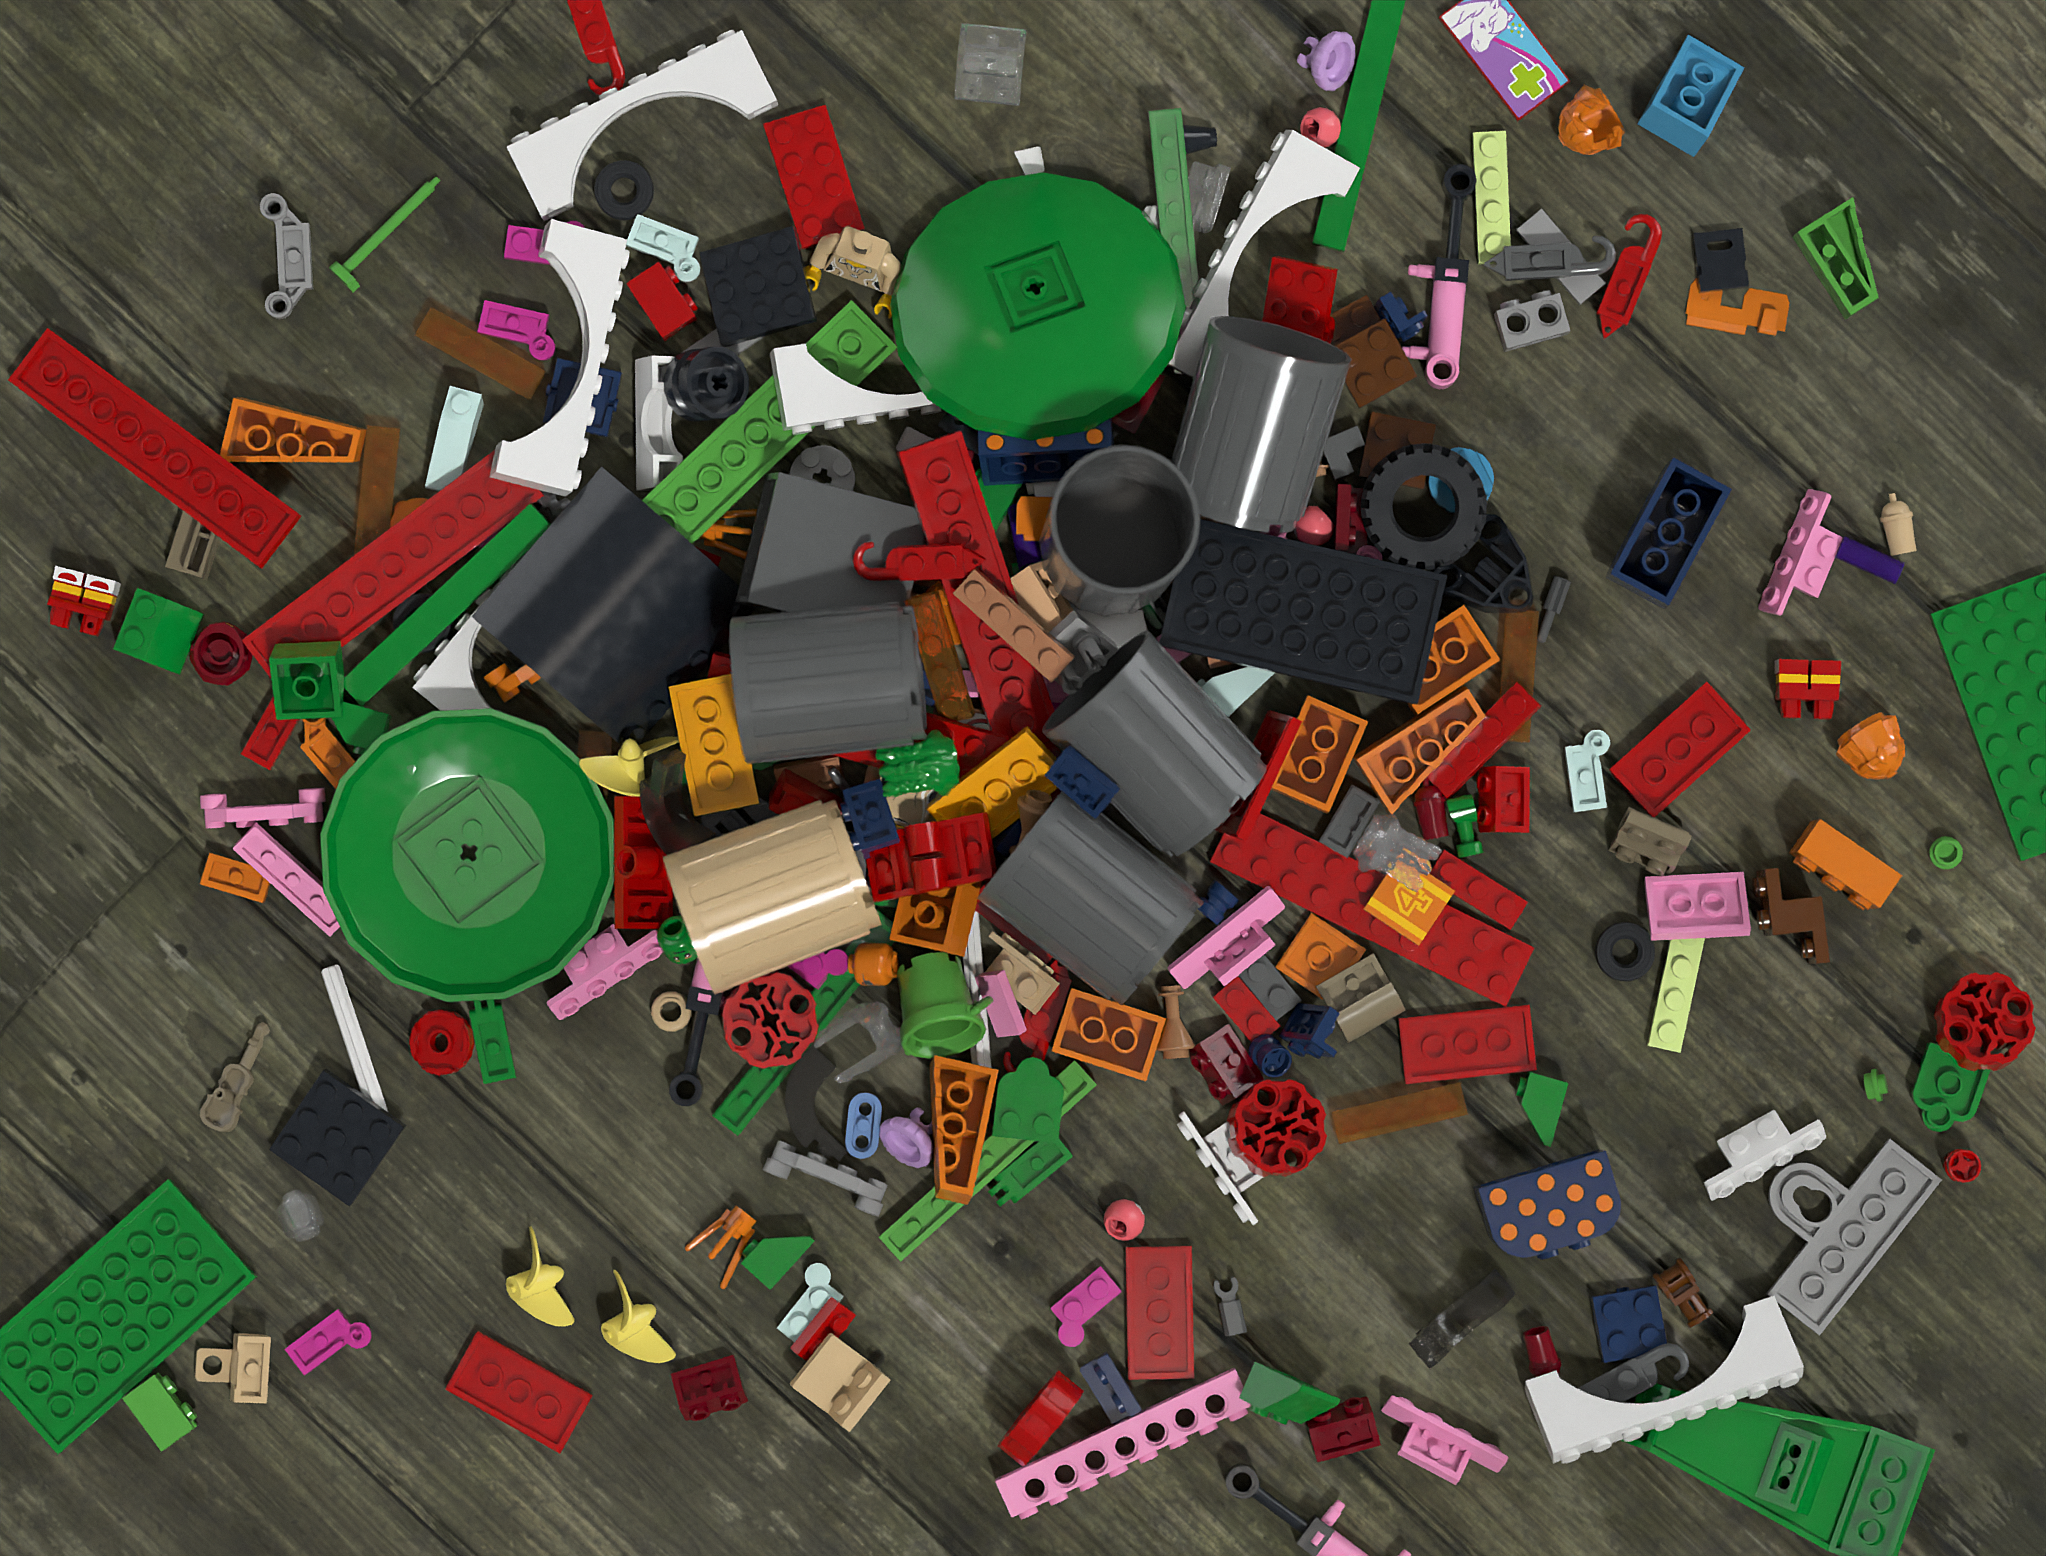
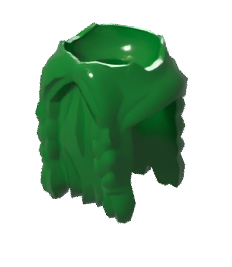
M937 729L932 730L924 741L914 742V745L877 749L876 758L885 761L883 766L879 767L880 777L888 781L882 787L884 791L883 796L898 797L909 792L918 793L927 790H934L941 796H948L951 790L959 783L960 767L957 762L958 752L954 746V740L944 736Z

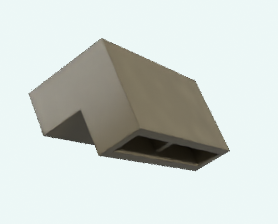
M183 511L165 567L208 580L221 538Z

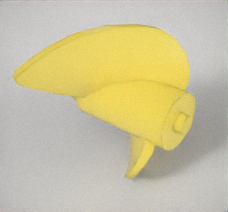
M662 737L640 745L633 739H627L618 751L617 756L584 758L579 761V765L591 780L611 791L628 796H643L646 792L644 757L679 743V737Z
M530 1226L529 1231L532 1245L531 1269L508 1277L506 1280L507 1292L521 1308L535 1318L554 1326L572 1325L575 1322L574 1317L555 1289L556 1283L563 1278L564 1271L559 1266L542 1265L536 1236L532 1226Z
M613 1270L622 1295L623 1312L602 1324L601 1331L605 1340L621 1352L639 1360L662 1363L674 1359L676 1356L674 1350L650 1326L651 1320L656 1315V1307L652 1304L633 1305L621 1276L616 1270Z

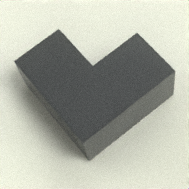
M1358 426L1327 439L1323 455L1327 465H1329L1334 481L1354 472L1347 453L1365 446Z

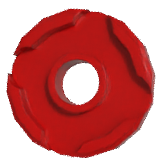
M446 1009L429 1011L424 1014L413 1026L409 1039L411 1055L414 1060L418 1061L419 1065L422 1066L421 1068L427 1073L438 1076L456 1073L465 1067L472 1057L475 1044L473 1031L467 1020L457 1012ZM440 1033L444 1034L448 1040V1046L443 1052L438 1050L435 1045V1039Z

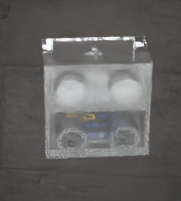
M961 23L954 99L1019 106L1027 29Z

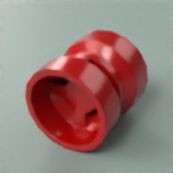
M1955 1149L1946 1155L1943 1168L1951 1180L1962 1183L1971 1182L1980 1174L1981 1161L1972 1151Z

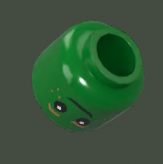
M673 916L665 920L658 929L656 937L658 945L665 956L676 964H686L695 960L698 956L683 916Z

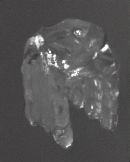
M1394 813L1374 816L1371 823L1365 828L1363 836L1357 841V846L1353 851L1358 861V870L1361 872L1376 870L1383 875L1388 873L1414 892H1418L1424 884L1419 877L1420 874L1427 876L1432 870V864H1430L1429 860H1437L1442 852L1438 846L1428 843L1423 838L1416 837L1414 833L1407 832L1404 828H1401L1397 815Z
M867 1002L859 1004L851 1011H846L842 1016H839L828 1028L822 1029L814 1042L815 1048L820 1047L849 1027L859 1023L867 1029L876 1044V1051L834 1077L836 1082H848L854 1076L869 1071L871 1068L881 1064L882 1061L887 1060L889 1056L896 1055L902 1049L900 1027L893 1025L888 1016L889 1009L884 1003Z

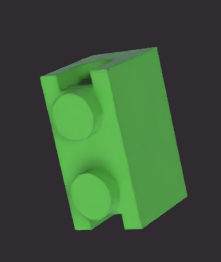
M157 1373L122 1399L162 1452L196 1428L198 1424L194 1420L197 1418V1414L186 1401L182 1404L175 1395L178 1389L174 1382L167 1375L162 1377L160 1373Z

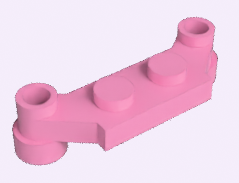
M325 788L299 789V803L227 807L226 794L200 795L201 809H204L205 828L225 827V822H236L237 828L252 827L256 820H269V826L289 824L288 819L304 817V823L324 821L322 802L326 801Z

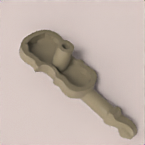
M261 1022L255 1026L254 1035L249 1039V1044L240 1063L227 1065L223 1070L221 1079L218 1080L219 1088L215 1089L213 1094H207V1100L200 1110V1117L208 1127L220 1132H230L236 1127L239 1116L243 1113V1110L240 1108L241 1100L248 1094V1089L254 1081L250 1070L260 1049L263 1047L264 1036L270 1032L268 1024Z

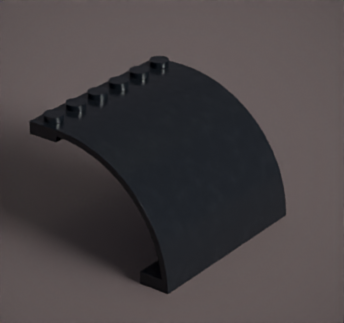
M601 467L471 617L622 746L627 739H633L639 744L672 706L669 686L692 682L711 661L713 653L719 651L730 639L731 618L750 616L756 608L736 603L735 599L739 585L634 493Z

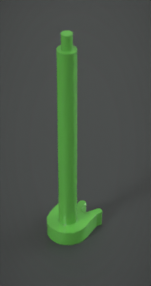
M435 176L430 182L427 181L345 263L340 265L335 261L329 267L333 274L352 292H355L360 285L350 273L435 190L434 187L440 180Z

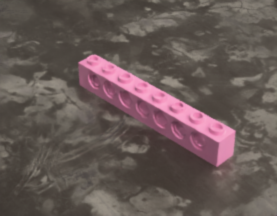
M1232 1368L1152 1405L1132 1417L1129 1416L1116 1424L1107 1426L1032 1461L1024 1467L995 1479V1483L1011 1517L1019 1515L1022 1520L1037 1513L1038 1509L1036 1506L1049 1501L1051 1506L1067 1499L1068 1495L1066 1492L1079 1487L1081 1492L1097 1485L1098 1481L1096 1478L1109 1473L1111 1478L1127 1471L1128 1467L1126 1464L1139 1459L1142 1464L1157 1457L1158 1453L1156 1450L1169 1445L1172 1450L1187 1443L1188 1439L1186 1436L1199 1431L1200 1436L1217 1429L1218 1425L1216 1422L1229 1417L1230 1422L1247 1415L1248 1411L1246 1408L1250 1407L1251 1404L1239 1398L1243 1390V1384L1236 1369ZM1217 1394L1224 1399V1406L1220 1411L1210 1412L1205 1407L1206 1399L1210 1395ZM1187 1408L1194 1413V1420L1190 1425L1181 1426L1175 1421L1176 1413L1180 1409ZM1157 1422L1164 1427V1434L1160 1439L1151 1440L1146 1436L1145 1430L1150 1423ZM1127 1436L1134 1441V1449L1130 1453L1121 1454L1116 1450L1115 1444L1120 1437ZM1090 1451H1100L1104 1455V1463L1100 1467L1091 1468L1086 1464L1085 1457ZM1066 1464L1074 1469L1075 1474L1072 1480L1061 1482L1056 1478L1055 1471L1060 1465ZM1036 1478L1043 1482L1045 1488L1042 1494L1031 1496L1026 1492L1025 1485L1030 1479Z

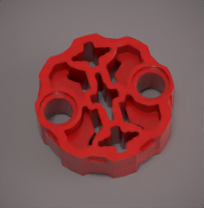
M775 971L737 985L731 994L724 999L722 1005L723 1037L729 1048L744 1058L750 1065L764 1069L780 1065L788 1066L799 1060L802 1053L816 1038L819 1025L816 1022L815 1000L809 990L803 988L791 976ZM750 982L756 986L765 984L758 991L760 996L758 999H754L752 996L742 998L749 990L747 985ZM771 986L774 987V992L771 996L776 1005L774 1008L771 1007L767 1000ZM798 994L804 995L807 1000L806 1009L803 1012L794 1013L789 1006L791 998ZM740 1003L752 1005L758 1017L754 1018L750 1009L741 1008ZM761 1004L770 1014H777L778 1018L774 1020L775 1028L778 1031L777 1036L768 1025L762 1026L761 1022L765 1017ZM785 1021L789 1031L798 1032L799 1037L787 1035L781 1023ZM737 1027H745L749 1031V1039L743 1045H736L732 1041V1032ZM766 1031L772 1040L768 1053H765L768 1042L763 1034ZM782 1040L788 1044L797 1042L790 1049L791 1055L789 1057H786L784 1054L774 1056L781 1048L779 1043Z
M1975 972L1960 978L1952 986V989L1939 1000L1934 1013L1938 1030L1935 1036L1941 1050L1954 1057L1958 1066L1973 1072L1978 1069H1991L1993 1071L2003 1069L2018 1057V1054L2031 1043L2034 1037L2036 1027L2033 1024L2032 1017L2033 1002L2027 992L2018 989L2013 984L2012 979L2004 974L1997 972L1991 975H1980ZM1965 989H1967L1968 991H1974L1976 989L1979 990L1975 995L1961 994ZM1990 990V995L1987 999L1985 995ZM2008 1003H2014L2019 1007V1016L2009 1012ZM1979 1019H1988L1990 1025H1988L1987 1023L1981 1024ZM1949 1028L1959 1030L1962 1035V1041L1952 1039L1949 1034ZM1995 1048L1997 1050L2005 1048L2008 1049V1051L2005 1052L2004 1055L2002 1053L1994 1055L1991 1054V1052Z
M1269 1079L1250 1087L1238 1102L1231 1106L1227 1117L1230 1131L1229 1147L1233 1155L1240 1158L1248 1166L1249 1171L1263 1177L1268 1175L1290 1176L1308 1167L1309 1162L1317 1153L1322 1152L1327 1139L1324 1131V1119L1326 1117L1324 1107L1320 1100L1313 1098L1306 1091L1305 1086L1291 1079L1286 1081H1271ZM1259 1090H1263L1269 1095L1268 1106L1259 1103L1257 1099ZM1289 1109V1115L1284 1116L1283 1112ZM1309 1111L1311 1117L1303 1120L1301 1113ZM1261 1122L1263 1126L1258 1128L1255 1124ZM1289 1122V1125L1282 1128L1279 1132H1272L1267 1135L1264 1133L1274 1125ZM1296 1129L1299 1132L1292 1134L1291 1130ZM1251 1136L1253 1143L1245 1146L1243 1139ZM1270 1140L1271 1145L1264 1147L1265 1142ZM1286 1150L1293 1152L1296 1156L1297 1161L1294 1167L1288 1165L1285 1161L1284 1155Z
M1059 1370L1056 1371L1005 1433L998 1447L1024 1467L1060 1426L1084 1391Z

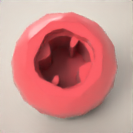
M1318 107L1309 110L1303 116L1300 132L1301 135L1326 148L1332 146L1339 139L1341 124L1335 112L1327 108Z
M1308 506L1304 517L1297 521L1294 533L1298 540L1303 543L1321 546L1330 540L1334 533L1335 525L1318 506Z
M1127 1199L1116 1200L1107 1207L1103 1224L1107 1233L1115 1239L1122 1241L1132 1240L1142 1232L1145 1215L1141 1207L1133 1201Z

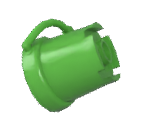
M928 953L912 958V967L906 971L904 970V965H901L897 971L903 1019L899 1032L900 1043L907 1056L912 1055L927 1059L933 1058L934 1055L947 1057L970 1049L983 1039L986 1026L980 1012L993 1003V998L986 996L979 1001H972L959 957L955 956L954 962L949 961L948 953Z

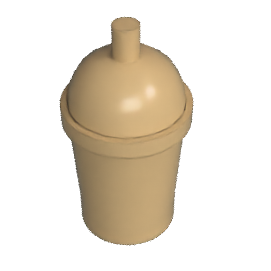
M1895 493L1889 494L1890 503L1883 507L1880 522L1883 523L1890 555L1917 551L1912 522L1913 512H1910L1906 503L1896 500Z

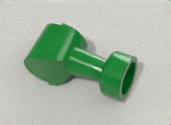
M1472 794L1446 799L1445 804L1448 817L1455 822L1462 843L1456 846L1458 858L1484 853L1482 842L1474 840L1472 823L1477 822V812Z

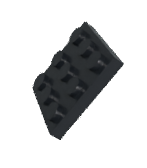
M793 226L700 252L719 341L722 347L817 322L796 229Z
M324 1069L269 1150L350 1207L407 1125L334 1073Z

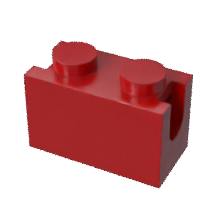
M657 262L626 284L663 340L666 341L697 320L693 312L698 308L688 293L681 295L675 285L680 281L671 267L668 265L663 268L660 262Z
M786 768L769 793V809L779 815L819 800L822 801V804L835 800L841 815L843 814L840 803H842L841 797Z

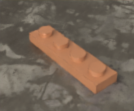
M977 567L953 593L1051 683L1075 658L1071 652Z

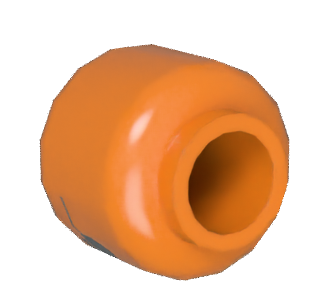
M861 943L857 946L854 954L849 955V973L854 974L856 982L860 985L886 986L891 982L892 978L897 977L899 969L898 954L892 951V948L886 943Z

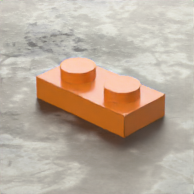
M209 853L200 882L201 885L261 903H265L271 884L250 864Z

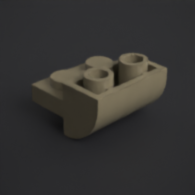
M1628 807L1608 851L1615 853V856L1621 861L1627 863L1637 862L1646 866V870L1654 875L1664 876L1665 874L1670 876L1676 868L1680 856L1688 847L1692 835L1687 831Z
M1374 953L1316 986L1325 1004L1340 1013L1335 1022L1347 1043L1352 1042L1405 1011L1400 997L1387 978Z

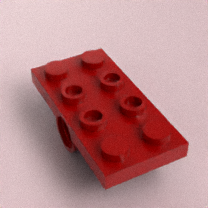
M1280 256L1272 257L1262 321L1300 331L1331 344L1335 332V320L1333 317H1330L1338 269Z
M614 796L615 929H659L665 920L673 917V888L663 857L681 851L680 848L673 847V797Z
M985 812L938 822H925L906 826L904 829L897 830L900 843L869 852L871 858L866 859L874 902L991 880L997 873L988 813Z

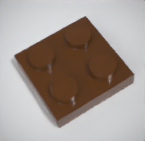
M1371 412L1359 477L1368 479L1377 463L1392 451L1398 450L1403 446L1422 443L1432 444L1436 424ZM1426 475L1412 477L1401 486L1423 490Z

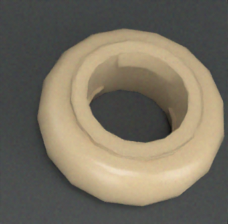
M667 991L660 994L651 1006V1016L654 1023L660 1029L667 1032H676L683 1029L691 1018V1010L685 1009L687 998L676 991ZM667 1002H677L681 1008L680 1018L675 1021L665 1020L662 1015L663 1005Z

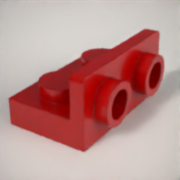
M1481 767L1476 782L1479 791V808L1477 810L1479 832L1529 833L1530 767Z

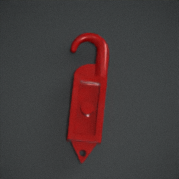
M567 0L586 58L594 64L609 63L613 75V82L608 87H599L593 79H589L588 85L590 89L597 95H601L613 88H617L619 91L625 82V70L602 0Z
M1634 215L1627 221L1624 227L1628 231L1636 223H1644L1649 227L1650 234L1645 247L1629 246L1620 253L1596 313L1600 317L1603 339H1606L1621 326L1628 325L1662 238L1661 226L1650 215ZM1606 327L1610 328L1609 333L1605 332Z
M866 542L860 545L853 556V564L857 573L864 579L872 581L965 578L967 576L966 573L986 560L985 557L966 548L964 543L898 546L893 548L888 554L886 567L869 568L862 560L864 552L874 547L873 542ZM973 558H977L978 562H974Z
M1057 960L1049 967L1054 970L1051 977L1060 984L1036 1015L1027 1009L1023 1019L1027 1031L1019 1035L1021 1041L1027 1047L1033 1049L1031 1057L1039 1058L1042 1061L1045 1059L1072 982L1069 979L1067 968L1064 965L1059 967ZM1005 1052L1003 1058L1004 1068L1007 1073L1017 1071V1068L1011 1064L1010 1052Z

